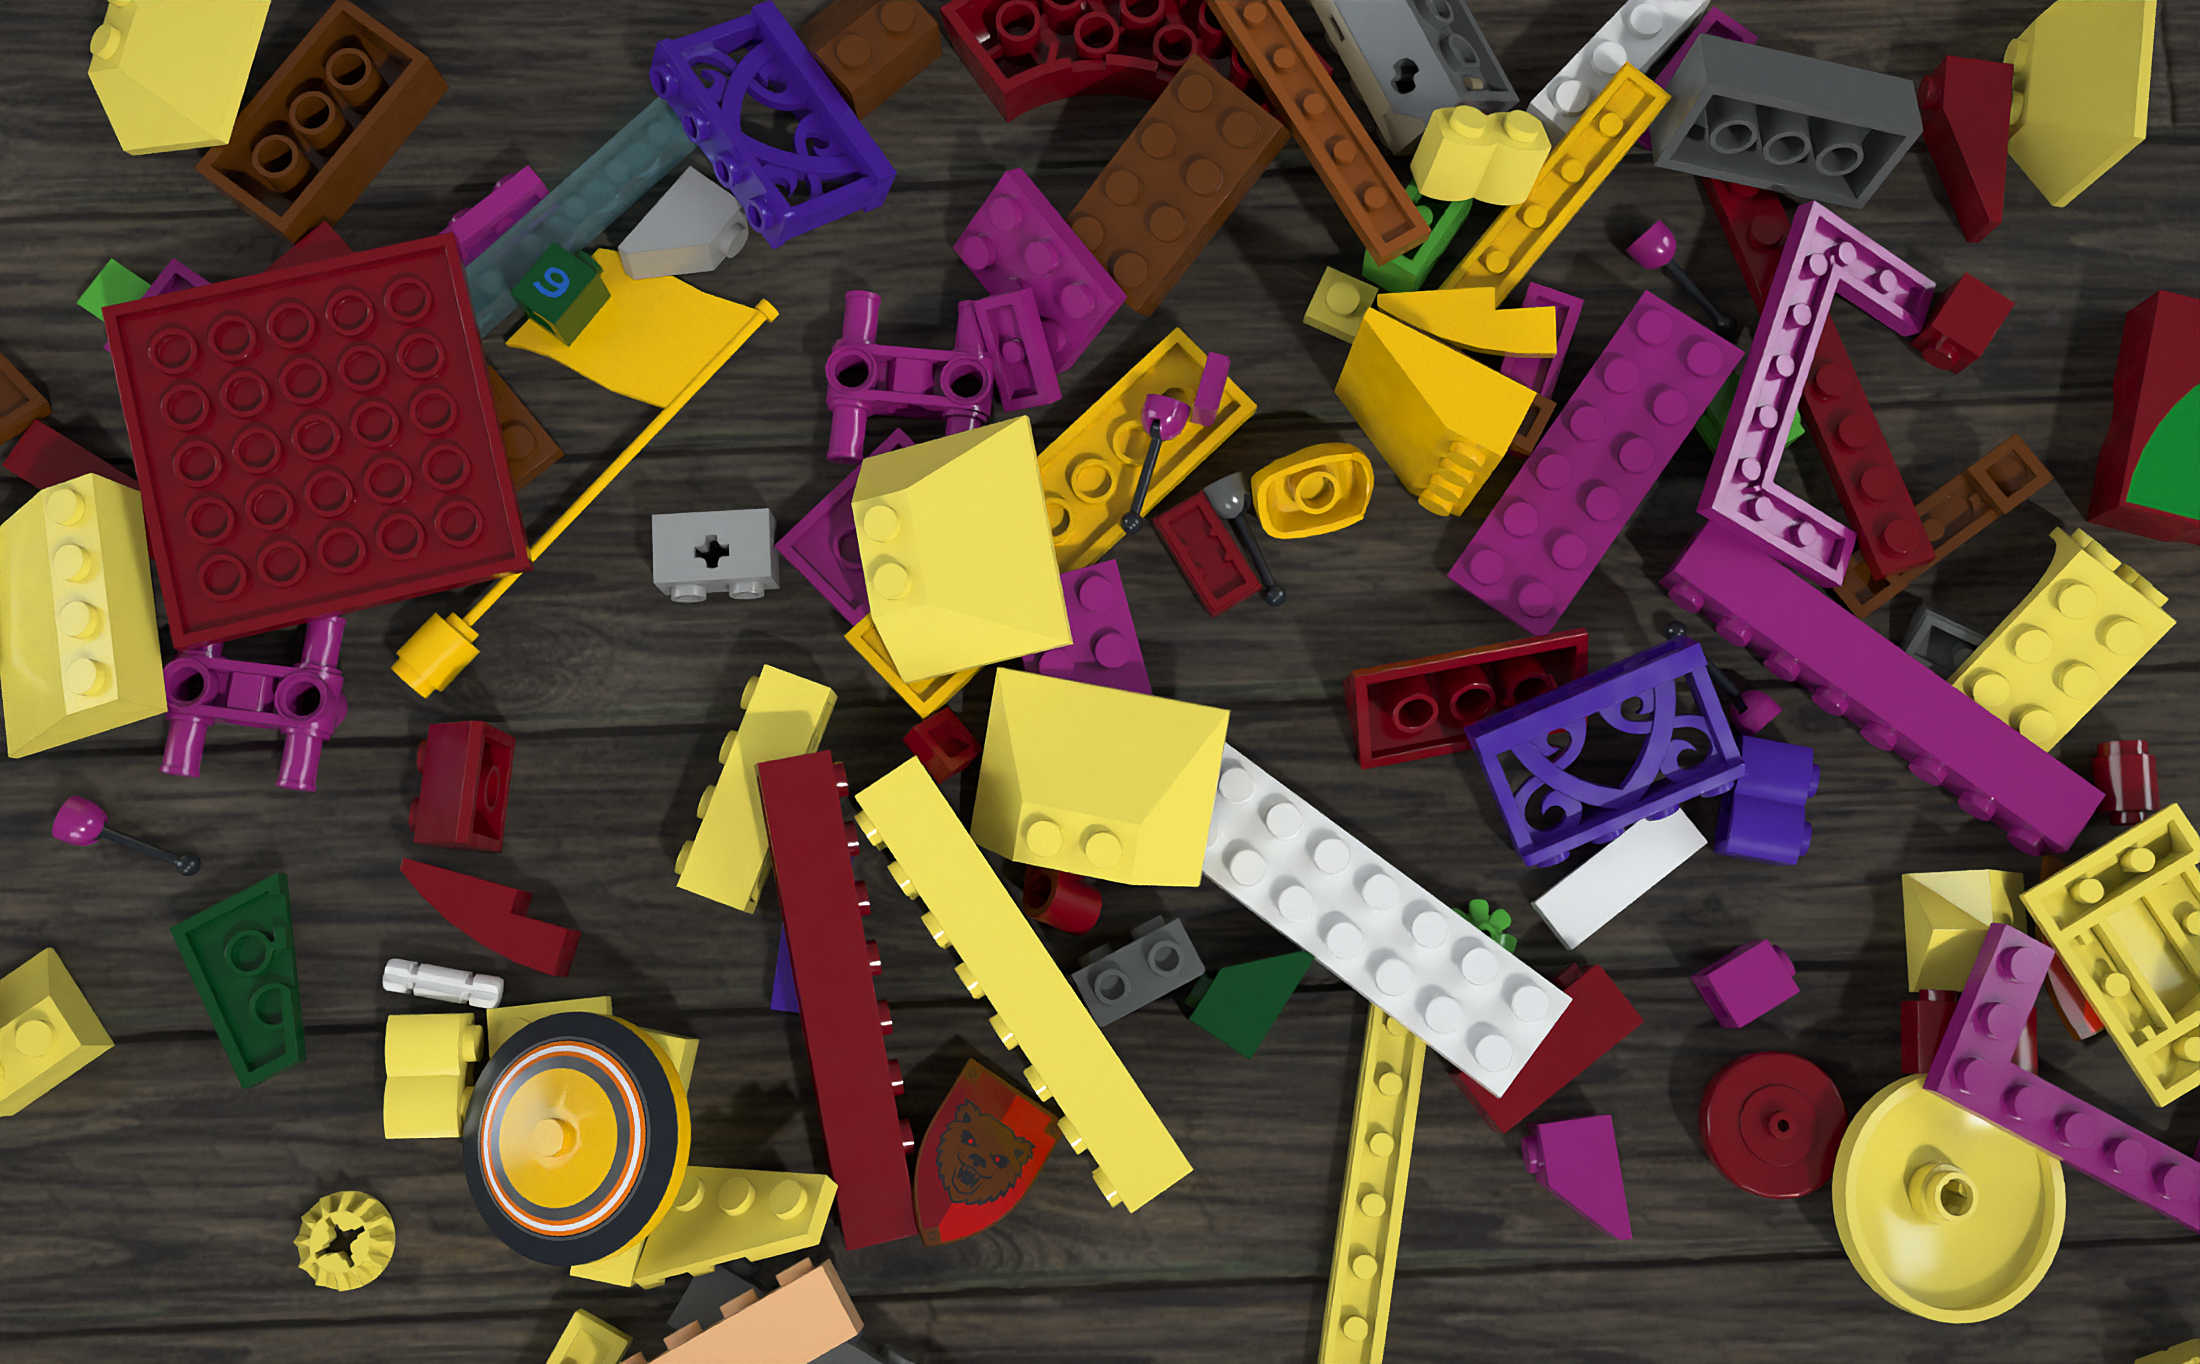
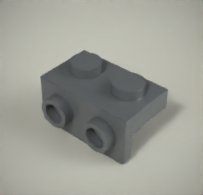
M1159 915L1129 931L1134 942L1113 952L1109 943H1106L1077 959L1081 970L1071 975L1098 1026L1104 1027L1201 976L1205 972V967L1179 918L1165 924L1162 916Z

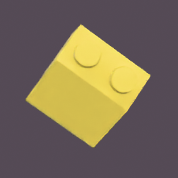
M46 948L0 980V1117L13 1116L115 1045L54 948Z

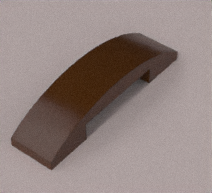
M2014 433L1915 505V509L1937 556L1927 565L1874 581L1859 547L1851 554L1842 586L1831 587L1832 591L1852 615L1859 620L1864 619L1906 588L1907 584L1998 517L2008 513L2054 479V477L2019 435Z

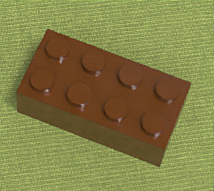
M336 0L237 116L228 145L212 146L194 168L224 197L291 246H294L322 222L326 221L332 228L337 224L446 93L449 86L429 57L349 0Z
M1193 52L1069 214L1065 222L1125 293L1127 299L1124 302L1137 313L1150 317L1288 142L1292 134L1277 119Z

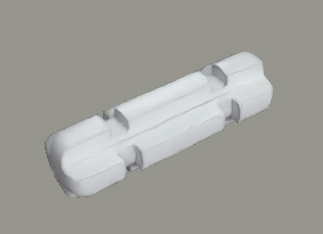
M391 959L385 967L383 988L388 991L411 994L414 991L416 996L466 1004L469 1001L471 1006L494 1009L499 1006L502 999L504 981L496 976L476 974L473 977V972L430 964H421L418 967V962Z

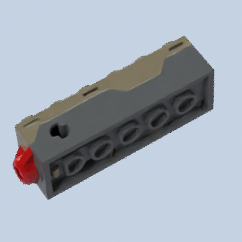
M1305 0L1315 9L1326 29L1324 35L1328 45L1335 53L1340 55L1351 76L1350 84L1354 93L1360 100L1366 103L1377 124L1376 132L1380 141L1386 148L1392 151L1394 156L1415 155L1431 115L1436 109L1466 105L1478 109L1485 115H1490L1498 112H1507L1520 101L1465 0Z

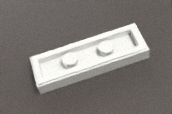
M1681 808L1676 813L1660 820L1647 821L1644 818L1628 826L1620 837L1609 841L1530 904L1566 950H1573L1708 842Z

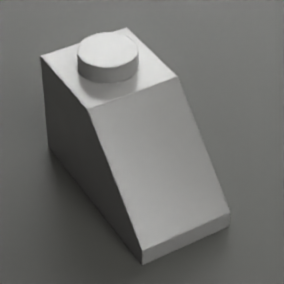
M689 166L618 246L625 274L637 280L714 271L726 256L728 258L734 257L746 243L749 230L745 210L736 197Z

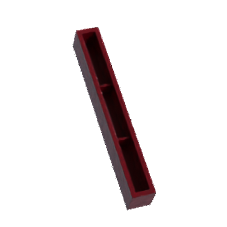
M826 750L757 763L754 765L829 1178L838 1185L834 1197V1205L841 1241L846 1251H851L918 1235L919 1231L913 1205V1179H909L905 1157L915 1154V1146L908 1118L899 1120L894 1096L904 1094L903 1080L897 1058L887 1060L883 1036L893 1034L892 1021L886 998L876 1000L872 976L882 974L881 961L876 940L865 941L861 917L870 915L871 910L864 879L854 881L850 857L859 856L860 851L854 821L843 822L839 798L849 796L843 762H832L831 751Z

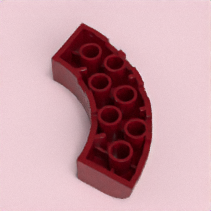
M952 0L940 7L944 27L959 57L1007 123L1023 113L1044 104L1083 95H1121L1156 102L1194 52L1281 124L1286 126L1205 0ZM1308 42L1331 77L1333 69Z

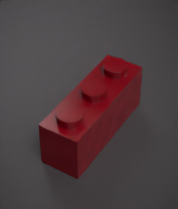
M1573 962L1549 980L1550 983L1573 1000L1501 1098L1498 1099L1457 1067L1448 1073L1493 1132L1505 1134L1645 1022L1598 963L1584 965L1579 968Z

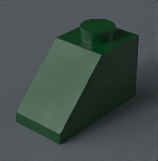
M1300 951L1218 969L1213 978L1203 973L1184 1001L1185 1004L1193 1008L1186 1020L1242 1057L1251 1059L1315 957L1307 951Z

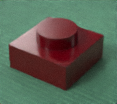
M949 707L914 726L902 739L904 744L917 756L921 764L939 785L973 764L984 751V748Z

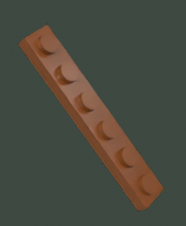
M1205 0L1378 268L1428 241L1431 229L1280 0Z

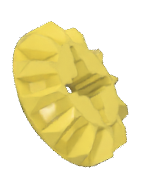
M341 1191L320 1198L319 1202L301 1217L303 1222L300 1232L293 1241L299 1249L301 1258L299 1268L306 1270L315 1279V1285L326 1286L341 1292L362 1287L376 1279L384 1271L394 1251L395 1228L389 1212L376 1198L359 1191ZM336 1224H338L342 1231L356 1230L362 1227L365 1229L364 1232L357 1235L358 1239L350 1244L353 1253L351 1258H349L345 1251L327 1254L325 1252V1249L330 1247L329 1243L337 1238L334 1229Z

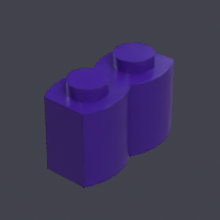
M1744 735L1734 738L1749 773L1733 780L1735 783L1734 787L1722 793L1717 813L1713 852L1714 854L1778 866L1796 865L1798 857L1804 856L1808 851L1812 835L1811 823L1805 821V803L1807 798H1812L1815 795L1820 778L1819 765L1813 763V748Z

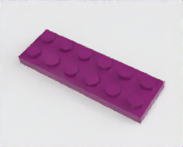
M1646 290L1446 578L1533 637L1549 634L1745 352Z

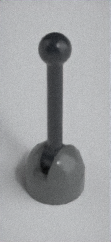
M1244 471L1231 474L1205 487L1202 491L1217 515L1224 519H1234L1266 588L1264 591L1265 602L1273 607L1282 605L1286 600V591L1281 585L1275 583L1245 517V513L1251 505L1252 492Z

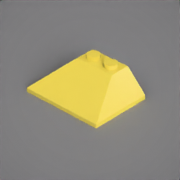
M108 0L110 3L104 22L96 30L91 40L90 51L93 57L88 75L123 151L134 156L228 145L271 0Z
M2057 0L2037 17L2017 39H2013L2008 45L2003 63L2014 64L2007 152L2052 206L2065 207L2146 138L2157 0Z
M1028 416L1016 417L863 459L851 504L871 616L904 683L910 684L1073 644Z
M997 667L970 837L974 843L1016 862L1129 885L1199 887L1231 710Z
M2177 803L2166 806L2019 895V898L2052 948L2056 950L2057 956L2157 1107H2164L2200 1085V872L2195 864L2200 862V837Z

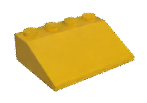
M1368 307L1363 316L1334 391L1406 489L1419 497V504L1437 515L1449 516L1451 513L1457 517L1462 515L1504 457L1537 392L1371 307Z

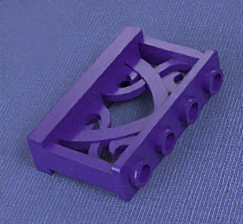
M772 0L754 5L750 14L672 41L670 38L657 41L649 70L650 81L654 91L661 99H666L681 120L686 136L691 142L698 144L713 165L718 181L725 188L731 190L745 210L746 218L751 227L763 235L771 248H778L784 245L786 240L860 209L866 213L883 205L897 174L896 170ZM746 48L749 52L739 64L726 55ZM701 63H708L721 69L730 79L728 80L723 74L714 70H702L700 77L706 79L712 86L705 88L691 67ZM768 81H770L778 93L767 90ZM746 93L767 107L791 111L799 124L792 140L793 153L768 146L741 132V106ZM807 138H811L817 148L814 145L812 146V156H809L805 142ZM797 180L805 181L809 193L808 201L796 206H790L775 186V184L784 186L787 189L789 199L794 194ZM842 181L845 185L823 194L821 182Z
M1681 634L1464 727L1471 748L1477 756L1510 836L1515 853L1527 867L1536 865L1543 868L1558 864L1569 857V850L1590 841L1592 844L1612 841L1625 832V826L1644 818L1647 821L1666 818L1679 810V803L1698 795L1706 798L1725 793L1734 787L1735 783L1733 780L1749 773L1745 762L1740 756L1706 669L1708 663L1699 642ZM1682 675L1685 676L1699 714H1675V678ZM1637 696L1640 700V707L1635 713L1638 715L1650 713L1649 719H1624L1621 715V705L1624 700ZM1598 712L1607 723L1620 731L1632 734L1646 733L1642 748L1634 765L1619 786L1590 782L1564 771L1579 755L1586 737L1585 717ZM1694 727L1705 733L1709 741V751L1702 762L1688 768H1680L1678 766L1677 757L1682 750L1696 749L1689 742L1681 738H1671L1673 728ZM1558 728L1565 729L1569 734V742L1556 758L1549 761L1545 756L1553 754L1559 747L1550 746L1547 743V736L1551 731ZM1509 749L1533 773L1520 784L1513 794L1497 757L1498 754ZM1658 771H1660L1664 776H1666L1665 778L1653 782ZM1546 783L1552 789L1548 790L1542 797L1540 813L1544 815L1549 807L1558 805L1563 809V817L1559 823L1541 830L1531 827L1527 823L1524 813L1530 795ZM1581 802L1597 807L1582 813Z

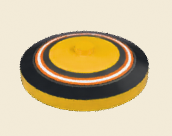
M592 1012L558 1013L538 1019L513 1034L491 1057L478 1078L470 1097L463 1129V1163L466 1180L474 1203L485 1223L505 1245L516 1253L530 1260L553 1266H576L602 1262L625 1253L639 1244L662 1221L673 1204L685 1175L691 1143V1123L689 1106L682 1081L666 1052L649 1034L633 1023L612 1015Z

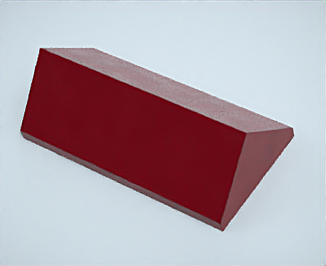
M1585 627L1352 670L1342 683L1361 770L1471 750L1472 748L1464 727L1588 675V632ZM1558 728L1554 731H1551L1548 735L1567 731L1565 729Z

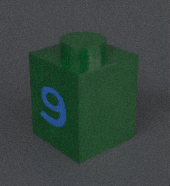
M554 241L510 292V295L527 318L568 347L611 297L610 292L600 277L604 270L593 258L580 249H576L571 254Z

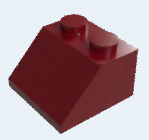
M483 721L429 724L428 738L421 741L417 753L418 772L423 774L420 797L414 798L409 812V827L411 832H415L413 843L432 848L502 853L516 743L515 737Z

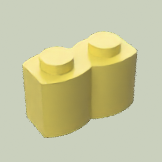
M1471 106L1446 107L1433 111L1410 164V169L1419 193L1424 196L1443 201H1463L1475 198L1490 204L1516 205L1526 201L1552 146L1541 120L1528 112L1514 110L1485 115Z
M474 1013L400 1014L388 1016L385 1037L387 1080L384 1094V1130L386 1139L463 1136L465 1116L475 1087L473 1078L474 1062H479L484 1052V1032L481 1025H475Z

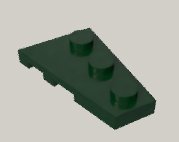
M278 872L169 928L242 1089H252L307 1060L287 874Z

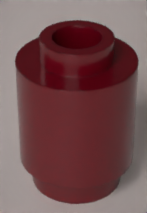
M2120 740L2097 744V757L2091 759L2093 786L2106 795L2095 810L2096 815L2109 817V824L2112 827H2133L2147 819L2148 815L2160 811L2156 756L2149 754L2148 741Z

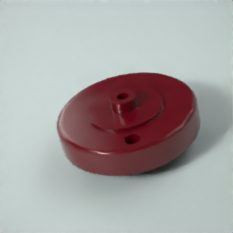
M1779 1051L1751 1052L1725 1064L1708 1083L1701 1098L1698 1113L1700 1140L1708 1159L1718 1173L1732 1185L1745 1192L1771 1199L1801 1197L1817 1190L1829 1181L1833 1176L1836 1156L1841 1141L1850 1125L1844 1098L1829 1075L1816 1064L1803 1057Z

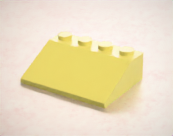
M89 473L42 489L0 526V679L8 757L18 759L168 712L140 491L97 474Z

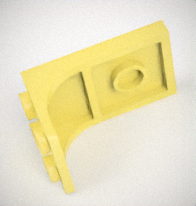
M2057 526L2049 534L2056 542V552L2043 577L2023 601L1946 680L2047 753L2177 623L2161 608L2169 600L2164 594L2153 587L2148 580L2125 563L2122 564L2106 548L2080 528L2070 536Z

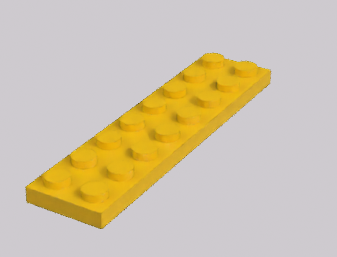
M1176 327L1037 456L1059 574L1093 565L1126 534L1120 526V519L1124 513L1130 510L1151 441V437L1144 431L1141 423V412L1147 394H1158L1179 400L1190 406L1191 409L1181 434L1172 440L1162 442L1140 513L1142 518L1256 412L1257 405L1227 377L1214 425L1211 424L1210 427L1191 422L1193 406L1208 356L1179 327ZM871 611L844 635L853 648L923 720L933 716L986 666L906 684L903 682L873 622Z

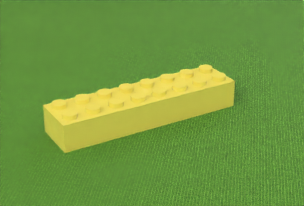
M915 755L855 795L854 797L863 809L854 816L857 823L873 846H876L879 851L888 846L896 858V861L887 866L907 897L909 896L914 900L921 896L930 911L921 916V919L938 945L944 949L953 945L964 962L955 967V970L974 998L980 999L986 994L998 1012L989 1021L1007 1049L1012 1050L1017 1045H1020L1032 1063L1023 1073L1043 1102L1053 1096L1065 1113V1116L1058 1120L1057 1124L1075 1152L1079 1155L1088 1148L1099 1164V1167L1092 1171L1094 1174L1092 1177L1111 1206L1115 1207L1123 1201L1130 1213H1133L1193 1171V1168L917 756Z

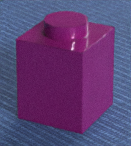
M1768 939L1748 941L1690 976L1721 1028H1741L1800 992L1792 979V976L1795 975V968L1791 960L1778 945H1771Z

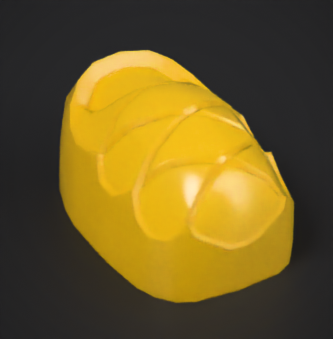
M1341 442L1322 443L1305 447L1286 457L1274 460L1251 477L1253 504L1260 524L1268 535L1279 539L1302 538L1328 533L1348 527L1362 520L1374 487L1373 469L1367 455L1357 446Z

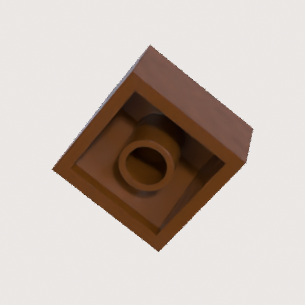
M835 0L795 32L859 121L942 55L938 23L917 0Z

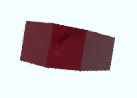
M1947 55L1930 75L1923 77L1918 88L1917 103L1919 109L1923 110L1922 135L1966 241L1978 244L2002 223L2014 64Z

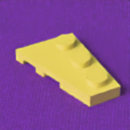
M687 1166L682 1184L673 1204L662 1221L648 1236L632 1280L647 1290L665 1285V1278L688 1272L696 1277L715 1272L716 1264L746 1257L749 1261L754 1262L818 1245L838 1185L827 1175Z

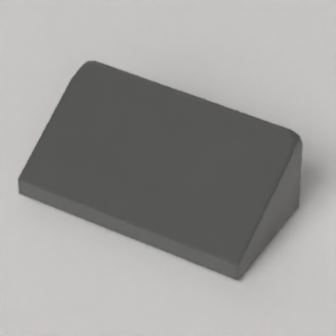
M1921 599L1899 648L1946 681L1993 631L1930 601Z

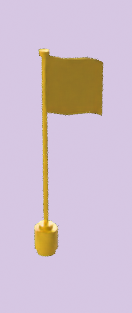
M599 248L591 258L604 270L600 277L610 292L611 297L574 342L568 347L528 319L505 343L508 347L525 349L552 358L612 392L664 409L530 548L532 562L543 553L765 320L770 323L773 322L779 313L767 300L762 299L753 309L704 293L672 275L634 280L625 274L618 251ZM522 573L502 577L463 619L454 612L446 619H443L435 612L396 652L400 658L390 668L425 699L436 689L442 692L480 652L472 644L479 634L471 626Z

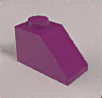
M1592 1112L1526 1122L1529 1136L1521 1138L1522 1157L1527 1172L1529 1174L1535 1173L1536 1182L1604 1234L1618 1240L1633 1239L1611 1114Z

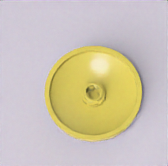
M1928 1073L1913 1074L1901 1078L1877 1092L1863 1105L1845 1132L1836 1156L1832 1182L1833 1211L1839 1237L1846 1254L1863 1280L1876 1293L1896 1307L1914 1315L1946 1323H1973L1987 1320L2013 1308L2027 1297L2042 1280L2052 1264L2059 1247L2065 1221L2066 1195L2062 1167L2059 1160L1922 1089Z

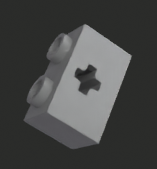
M769 508L652 515L654 584L665 595H671L672 601L684 603L700 602L707 599L706 593L729 592V597L734 599H756L764 596V589H780L778 551L774 547L778 542L777 521ZM721 547L728 556L720 557L718 567L711 568L705 559L714 558L715 549Z

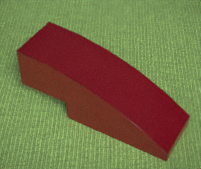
M403 857L399 868L419 894L452 925L479 944L515 963L552 976L568 977L582 932L526 916L533 893Z

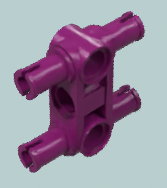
M863 290L846 292L842 339L836 340L835 345L832 346L831 355L828 357L825 366L826 378L828 380L826 404L828 405V410L833 412L829 451H827L828 461L851 466L860 465L863 462L864 457L862 454L867 417L872 415L940 420L947 423L945 437L976 429L987 424L994 401L993 360L987 352L973 303L975 300L958 303L959 314L955 349L943 351L876 344L881 297L875 293ZM852 369H861L869 373L864 383L857 387L849 388L840 383L843 375ZM964 379L977 380L982 384V389L973 397L963 398L953 393L955 385Z
M333 616L307 622L300 663H294L293 667L227 660V657L222 656L224 642L186 651L178 650L177 654L173 655L172 662L163 668L168 712H164V719L170 721L159 772L175 776L200 778L201 772L199 770L208 727H214L215 723L280 730L281 734L286 735L279 777L276 780L275 786L291 790L316 792L317 786H315L323 741H330V736L334 735L335 728L344 720L348 710L347 698L342 690L344 678L342 677V671L337 670L342 637L347 620L342 617ZM202 676L204 679L203 690L196 699L190 701V685L195 679ZM318 689L321 699L319 706L313 713L305 715L303 712L305 697L310 692Z

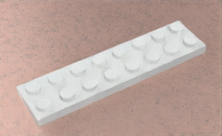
M1225 742L1202 874L1303 951L1313 955L1316 961L1498 1099L1501 1098L1573 999Z

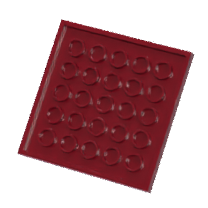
M454 232L101 307L174 649L180 651L191 650L534 570L460 243Z

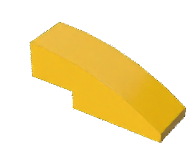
M1495 286L1377 294V306L1381 313L1400 323L1405 321L1448 345L1478 353L1514 358H1555L1557 354L1555 306L1496 310Z

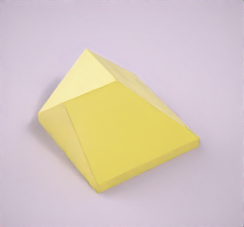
M1986 869L1902 874L1909 992H1919V989L1963 992L1991 923L2008 924L2027 935L2026 909L2019 898V895L2024 893L2023 873Z

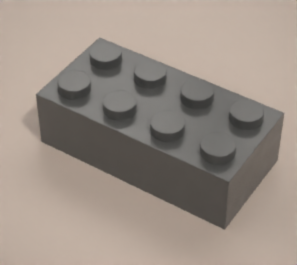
M1703 33L1699 34L1665 88V91L1672 96L1670 102L1649 126L1654 166L1856 209L1864 207L1923 132L1913 80Z

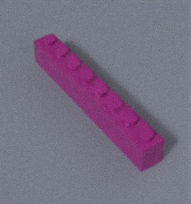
M1707 520L1696 529L1658 582L1669 590V598L1680 608L1691 613L1700 612L1717 624L1716 631L1726 641L1738 647L1747 646L1765 659L1763 662L1764 666L1775 676L1789 682L1795 680L1813 693L1812 700L1821 709L1832 715H1844L1862 728L1860 734L1866 741L1885 751L1893 750L1910 762L1909 770L1915 776L1931 785H1942L1959 797L1957 803L1965 812L1980 820H1991L2008 832L2007 840L2026 854L2045 856L2067 852L2106 795L1768 554L1711 520Z

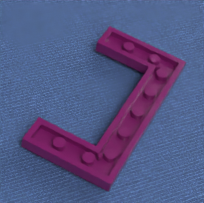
M1815 200L1797 207L1696 512L1823 588L1842 586L1858 534L1775 484L1773 480L1834 293L1837 292L1901 336L1907 337L1921 333L1936 283Z
M1991 923L1922 1089L2200 1235V1139L2192 1158L2010 1062L2056 950L2008 924Z

